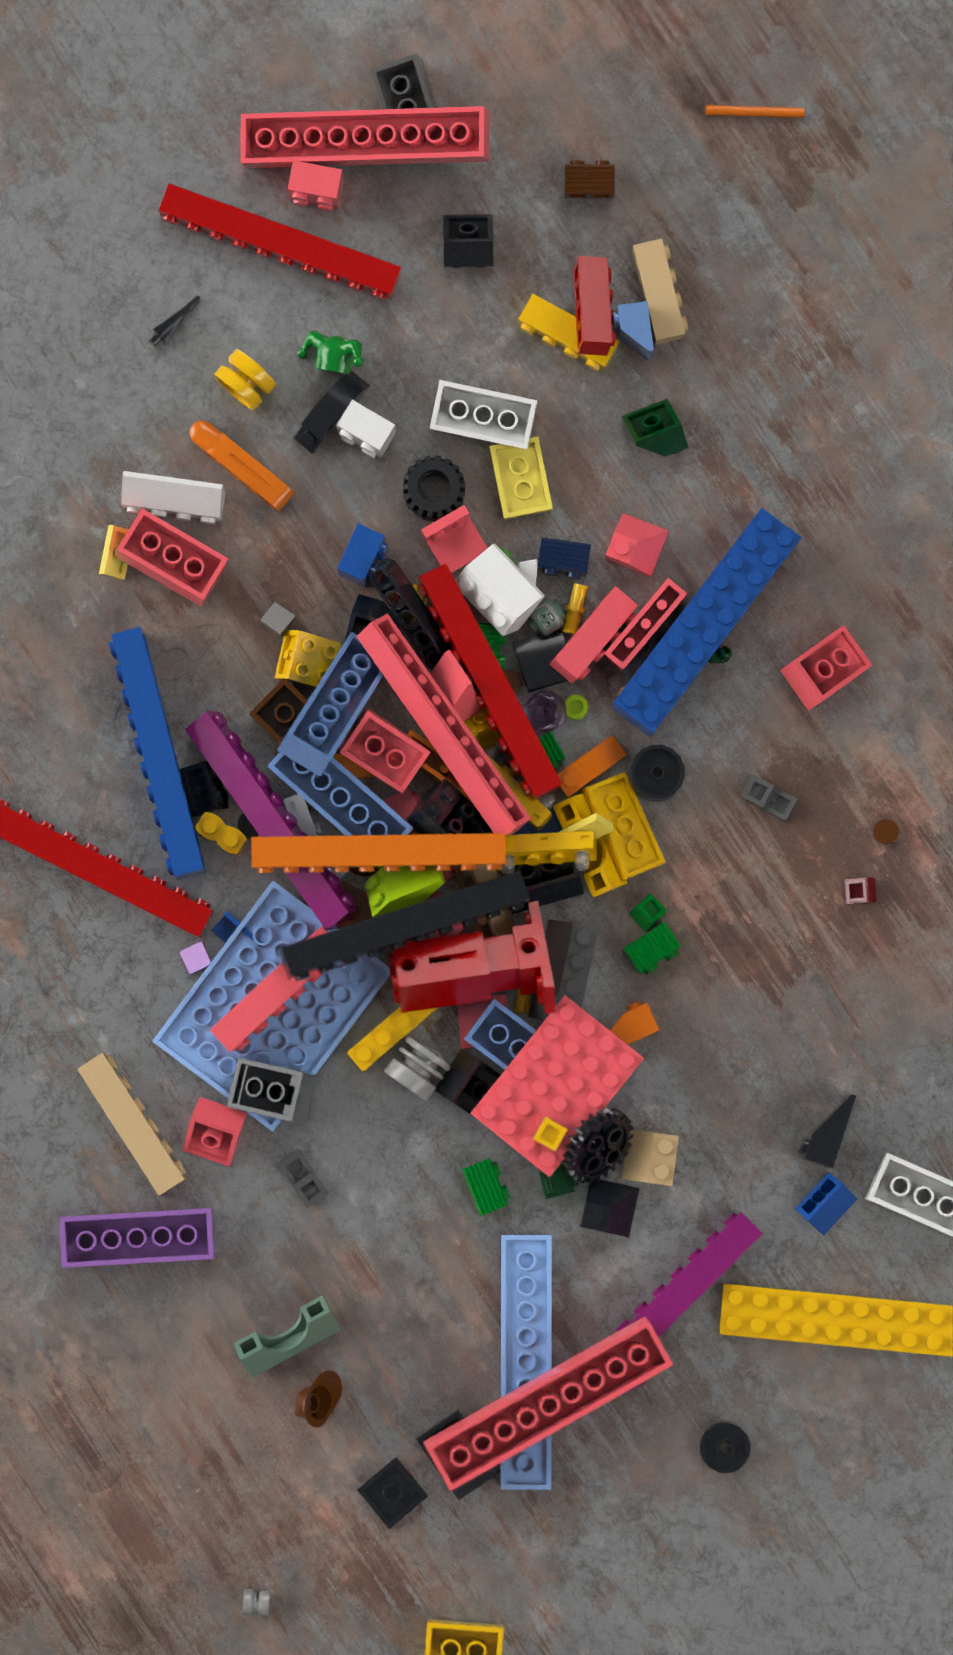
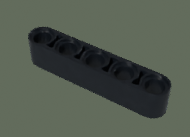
M385 558L380 561L371 575L372 584L425 664L433 670L443 654L448 650L453 651V647L450 642L446 643L439 630L441 628L433 620L426 605L399 564L393 559Z

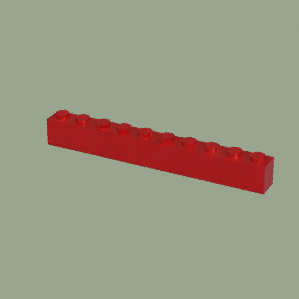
M168 183L158 210L160 216L163 217L162 220L169 224L176 225L178 222L186 225L185 228L191 232L199 233L203 231L209 233V237L216 241L222 242L223 239L231 241L232 245L236 248L246 250L247 247L256 250L255 254L264 258H269V256L278 258L279 263L289 267L295 264L302 267L301 270L311 275H315L316 272L325 275V279L330 282L339 283V281L347 283L350 289L362 292V289L372 292L371 296L380 300H385V298L392 299L402 272L401 266Z
M445 563L419 576V584L416 585L418 592L423 599L427 598L431 605L428 607L430 615L434 621L438 619L442 626L439 630L446 643L450 642L454 649L451 651L457 662L462 664L465 674L471 681L477 693L475 696L480 709L485 708L488 714L486 721L492 731L496 729L500 737L497 741L501 750L504 753L508 752L511 758L509 764L515 775L519 774L523 780V783H521L523 792L527 797L531 796L533 801L559 789L562 783L447 564Z
M0 799L1 839L201 939L214 913L213 910L209 909L210 903L200 898H197L195 902L187 898L188 892L178 887L171 890L165 887L166 881L154 875L152 879L143 876L144 870L132 864L127 868L120 864L122 859L110 853L105 857L98 853L100 848L88 842L83 846L75 842L76 836L66 831L61 835L53 831L54 825L44 820H41L39 824L31 820L32 814L20 808L18 812H15L9 808L10 803Z

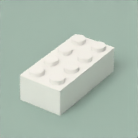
M884 1153L865 1199L953 1237V1181L892 1154Z

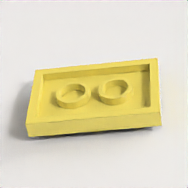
M530 438L527 450L503 444L490 446L504 520L552 511L553 507L539 438Z

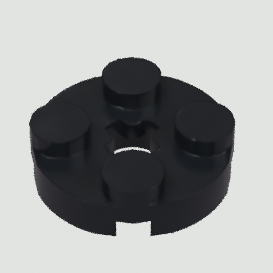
M719 1422L710 1426L703 1433L699 1447L703 1461L711 1469L719 1473H732L739 1470L746 1463L751 1451L747 1434L739 1426L730 1422ZM724 1440H726L727 1444H732V1449L728 1450L727 1455H724L723 1451H718V1446Z

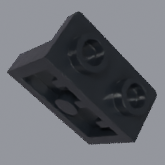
M207 761L179 769L192 817L201 816L204 812L211 813L229 808L228 794L223 787V783Z

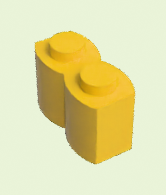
M204 812L195 826L203 838L218 843L226 853L233 856H239L248 843L247 838L240 830L226 826L218 816L209 812Z

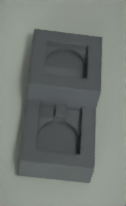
M752 775L741 795L743 799L785 822H788L799 802L797 798Z
M299 1149L278 1163L307 1208L328 1194Z

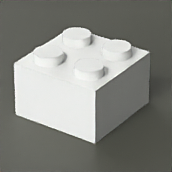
M351 400L337 424L338 434L341 436L340 439L351 446L354 443L362 448L361 451L371 458L375 456L382 458L396 435L395 424L354 400Z

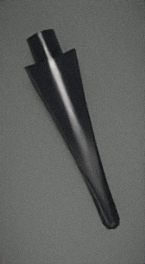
M195 296L182 309L153 329L154 336L149 340L151 345L155 348L161 342L166 345L184 318L200 301V296Z

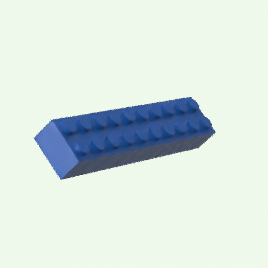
M761 508L615 699L611 709L651 738L802 537Z
M141 627L111 634L113 641L109 642L110 651L114 659H118L119 665L115 666L116 674L120 683H124L125 689L121 690L123 701L131 709V713L127 714L131 729L137 732L138 736L134 738L137 753L143 755L144 762H140L142 774L150 782V786L146 787L148 797L152 803H155L157 809L152 811L156 825L162 828L163 834L159 835L161 847L164 851H168L169 858L165 859L168 873L174 875L177 880L206 873L145 633Z

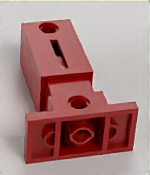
M538 901L528 902V913H524L525 925L513 926L512 934L483 938L482 931L431 938L418 943L415 941L405 942V947L393 950V954L388 955L391 983H393L395 1004L400 1003L401 1013L491 1000V992L519 988L521 995L537 993L538 1004L544 1006L545 1014L555 1013V986Z

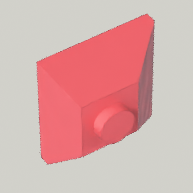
M622 513L605 555V560L651 577L669 530Z

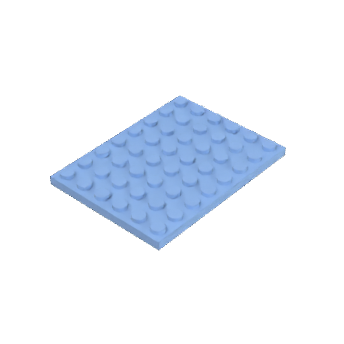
M272 881L152 1042L228 1099L238 1058L316 1075L390 976L389 967L376 957L368 958L367 955L358 957V962L348 966H344L343 962L333 965L334 970L324 973L314 983L309 980L303 986L305 991L296 1000L290 998L284 1004L287 1008L275 1018L271 1015L266 1020L269 1025L257 1035L253 1032L248 1037L250 1043L240 1052L236 1050L229 1052L213 1035L210 1029L282 963L279 954L281 947L306 940L323 926L311 908L275 881ZM244 926L253 934V940L241 931ZM247 1112L272 1132L282 1120Z

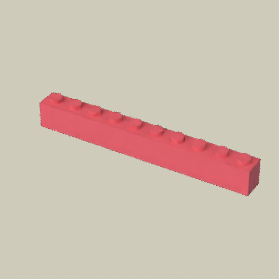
M386 614L372 621L356 636L493 833H505L507 838L517 832L531 817L391 617Z

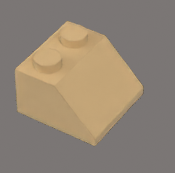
M632 1130L631 1133L634 1137L628 1140L632 1145L625 1149L628 1154L624 1156L621 1179L672 1186L679 1136Z

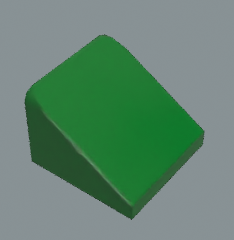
M650 893L629 912V915L646 931L667 910Z

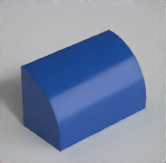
M829 1172L795 1210L824 1236L855 1203L857 1198L842 1182Z

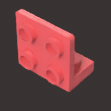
M465 505L421 529L422 536L439 565L441 566L446 563L451 574L471 563L487 549L486 544L470 519Z

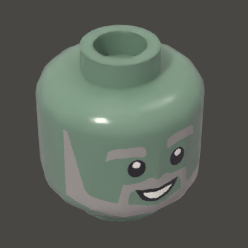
M547 599L538 604L531 613V619L528 622L535 633L540 631L542 635L548 636L564 626V619L567 617L557 601L553 602Z

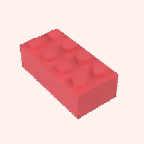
M143 508L116 550V558L200 607L205 603L228 563L227 557Z

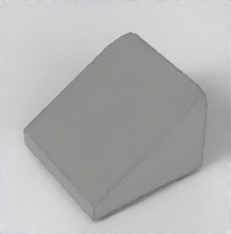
M274 602L260 621L282 636L295 618V615Z

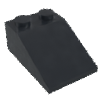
M238 1058L227 1107L306 1125L317 1076Z
M847 1095L808 1134L807 1138H802L798 1150L799 1153H802L801 1159L827 1168H834L856 1095Z

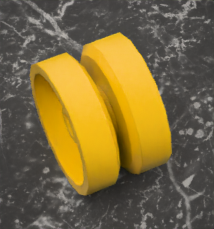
M235 349L228 357L229 364L235 371L221 365L213 376L239 402L251 411H255L262 403L261 396L255 389L269 395L277 384L256 361L239 349Z

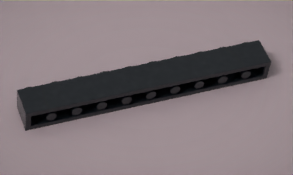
M517 871L281 947L279 954L288 980L295 978L296 982L309 978V973L319 970L320 974L334 970L333 965L342 962L344 966H348L358 962V957L367 955L368 958L381 955L382 949L391 947L392 951L405 947V942L413 939L418 943L429 939V934L435 932L443 935L454 931L453 927L460 924L463 925V928L478 923V918L484 916L489 920L501 916L500 911L510 909V912L518 911L525 908L524 904L530 898L521 872Z

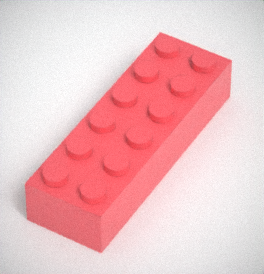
M321 926L309 938L327 933L328 931ZM281 963L216 1023L210 1031L229 1052L234 1050L240 1052L250 1043L248 1037L253 1032L257 1035L269 1025L266 1020L271 1015L275 1018L287 1008L284 1004L290 998L296 1000L305 991L303 986L309 980L314 983L323 974H320L318 970L309 973L310 977L298 982H296L295 978L288 980L283 963Z

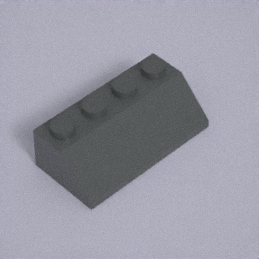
M417 53L370 69L382 109L437 108L423 59Z
M548 920L545 940L555 986V1007L566 995L582 1008L598 928L564 921ZM537 993L532 996L528 1017L545 1021L550 1013L545 1014L544 1006L538 1004Z

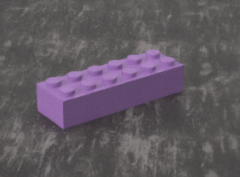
M213 1208L59 1217L62 1268L216 1258Z

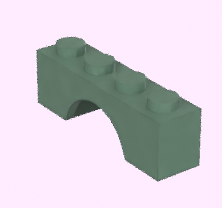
M322 1295L300 1307V1316L289 1330L272 1336L262 1335L255 1331L233 1344L240 1360L253 1378L335 1334L341 1328Z

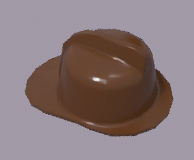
M324 1371L315 1379L311 1386L301 1389L296 1398L295 1415L307 1420L308 1424L312 1427L324 1425L341 1397L342 1381L339 1375L334 1371Z

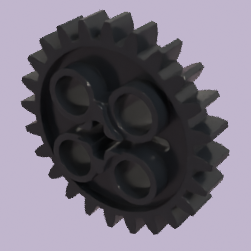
M606 1107L603 1112L598 1109L596 1116L590 1113L587 1122L581 1120L582 1126L574 1128L576 1134L569 1136L568 1138L571 1140V1143L565 1145V1148L568 1150L563 1154V1157L566 1158L563 1162L566 1166L565 1171L576 1181L579 1180L583 1184L585 1181L591 1184L593 1179L598 1182L601 1175L604 1177L608 1176L610 1169L615 1171V1164L622 1163L621 1156L627 1155L628 1153L625 1149L632 1145L628 1140L634 1137L631 1133L634 1127L630 1125L632 1121L627 1118L628 1116L614 1107L611 1110Z

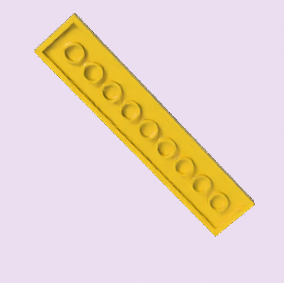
M723 1284L719 1334L953 1357V1306Z

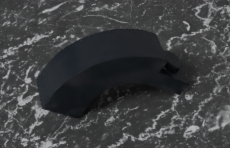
M352 370L349 374L342 376L310 411L294 439L310 453L316 452L332 428L341 419L351 400L358 403L370 385Z

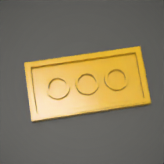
M626 772L582 789L592 814L597 813L613 823V831L602 837L622 881L666 863Z

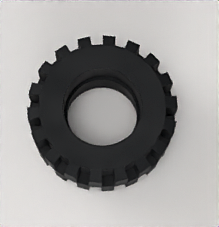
M437 455L435 458L425 456L424 460L418 459L415 461V465H411L408 468V473L404 476L403 494L408 508L416 516H421L423 520L432 519L434 522L461 507L463 498H465V482L459 467L456 464H452L450 459H442L441 456ZM428 476H440L448 482L449 492L444 499L431 502L421 496L419 491L420 483Z

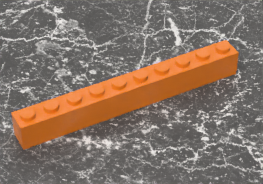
M505 833L252 837V868L258 869V873H273V869L283 868V873H299V868H309V873H323L324 868H334V872H349V868L359 867V872H374V867H385V872H398L400 867H410V871H425V866H435V871H450V866H461L462 871L476 870V866H486V870H501V865H507Z

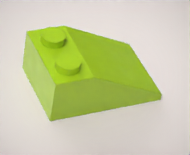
M425 866V871H410V867H400L398 872H385V867L380 868L364 884L372 917L374 918L426 901L445 883L442 871H435V866Z

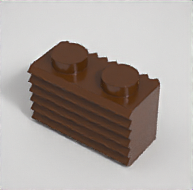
M572 160L570 164H565V198H614L615 165H609V161L606 160L595 161V164H585V161Z

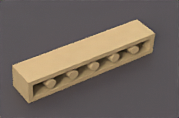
M101 1053L77 1070L157 1194L161 1196L186 1180L183 1175L186 1173V1170L179 1160L175 1162L171 1157L170 1153L173 1150L167 1140L163 1139L161 1141L156 1132L159 1131V1128L152 1118L147 1120L142 1112L146 1108L139 1097L133 1098L129 1092L132 1086L125 1076L120 1078L115 1069L119 1066L112 1055L106 1056L105 1053Z

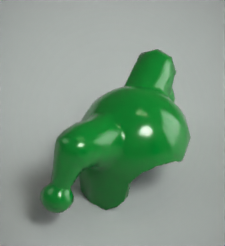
M316 330L308 333L302 348L297 352L298 357L304 359L308 354V349L314 346L317 349L316 370L349 374L353 364L356 367H361L364 363V360L361 358L362 344L358 340H348L342 336L328 337Z

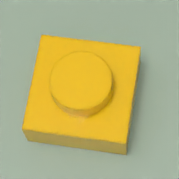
M545 1117L533 1139L556 1151L568 1129Z

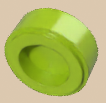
M581 695L569 696L563 706L565 715L571 720L584 718L588 712L587 700Z

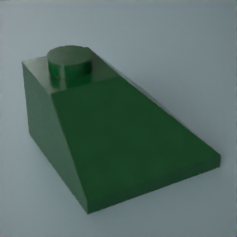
M668 399L621 416L637 447L665 457L677 454L688 448L682 424Z

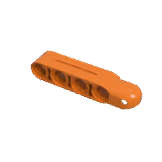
M203 420L192 424L189 434L193 443L274 510L280 512L295 494L290 487L212 424Z

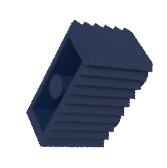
M542 537L537 569L542 570L541 574L556 576L558 572L566 574V578L581 580V576L586 577L591 544Z

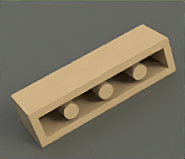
M662 238L633 245L632 252L644 301L648 302L650 325L655 345L684 339L685 331H688L686 317H681L679 307L683 306L681 295L679 292L675 293L673 284L677 283L674 268L669 269L667 261L671 259L669 246L663 244Z

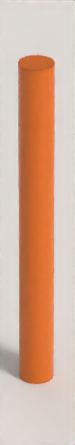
M706 105L705 115L804 118L805 110L804 108Z

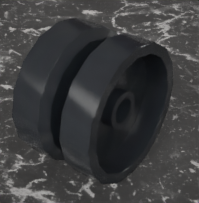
M651 745L643 748L634 757L629 769V780L634 791L641 798L650 802H663L672 798L681 788L685 778V766L681 757L672 748L664 745ZM655 768L660 769V773H662L660 777L653 775L652 772H654Z

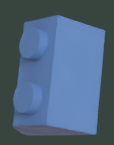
M648 302L618 305L617 312L613 313L614 332H618L619 339L644 359L652 360L654 348Z

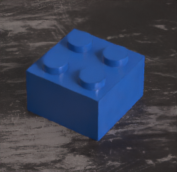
M358 523L337 567L338 575L365 588L368 582L372 583L371 575L377 567L376 564L378 560L384 559L388 551L385 535Z

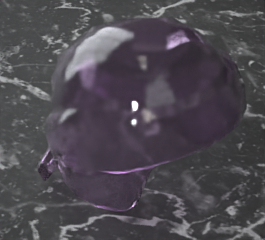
M552 691L536 692L525 704L520 703L535 732L548 733L555 731L563 724L566 718L565 702L558 694Z

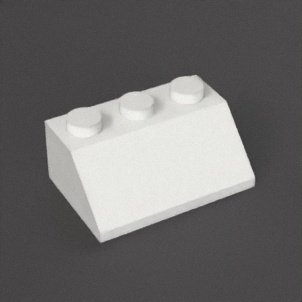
M495 543L469 563L455 580L461 593L502 636L519 630L545 596Z

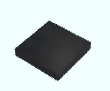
M397 1457L357 1489L389 1529L428 1497L427 1493Z

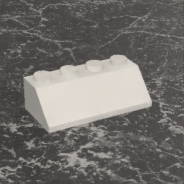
M440 380L429 429L527 450L538 402L533 399Z
M123 471L121 505L127 509L126 512L132 514H139L143 508L156 517L166 518V514L176 515V519L182 521L199 518L201 523L215 524V521H222L226 492L223 484Z

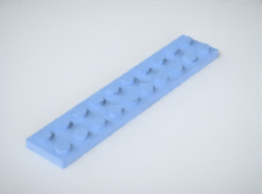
M501 1235V1397L552 1369V1235ZM551 1435L501 1462V1490H551Z

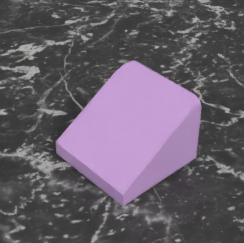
M202 941L180 951L189 975L207 968L211 963Z

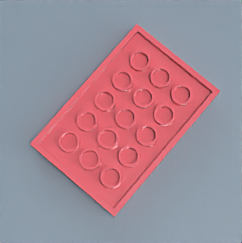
M565 995L555 1007V1013L549 1014L470 1114L550 1177L563 1161V1154L568 1151L565 1145L571 1143L568 1137L576 1134L574 1128L582 1126L581 1120L587 1122L590 1113L596 1116L598 1109L603 1111L644 1058ZM545 1117L568 1129L556 1151L533 1139Z

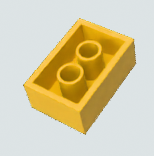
M428 1619L425 1655H502L504 1625Z

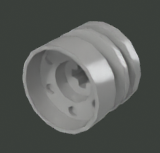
M408 1036L405 1042L413 1047V1050L410 1053L400 1047L399 1051L406 1057V1060L402 1062L393 1058L384 1072L427 1102L436 1089L429 1081V1078L433 1076L442 1080L444 1077L435 1071L436 1068L440 1066L448 1072L451 1066L447 1064L441 1054L430 1046Z

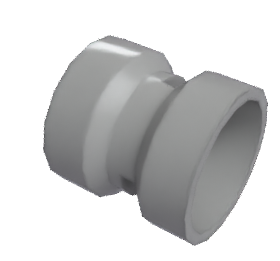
M245 1589L243 1614L251 1615L253 1612H256L260 1615L268 1616L270 1590L255 1592L253 1589Z

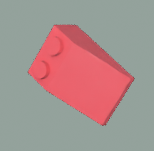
M843 625L782 668L780 672L809 711L870 668L872 663Z
M368 707L362 712L339 747V752L402 794L430 754L428 749Z

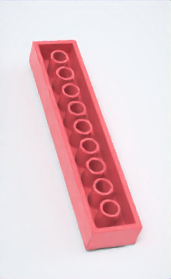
M484 106L241 114V164L247 168L292 167L293 160L321 166L489 162L490 111Z
M644 1316L425 1440L423 1443L449 1490L452 1491L673 1364L649 1320Z

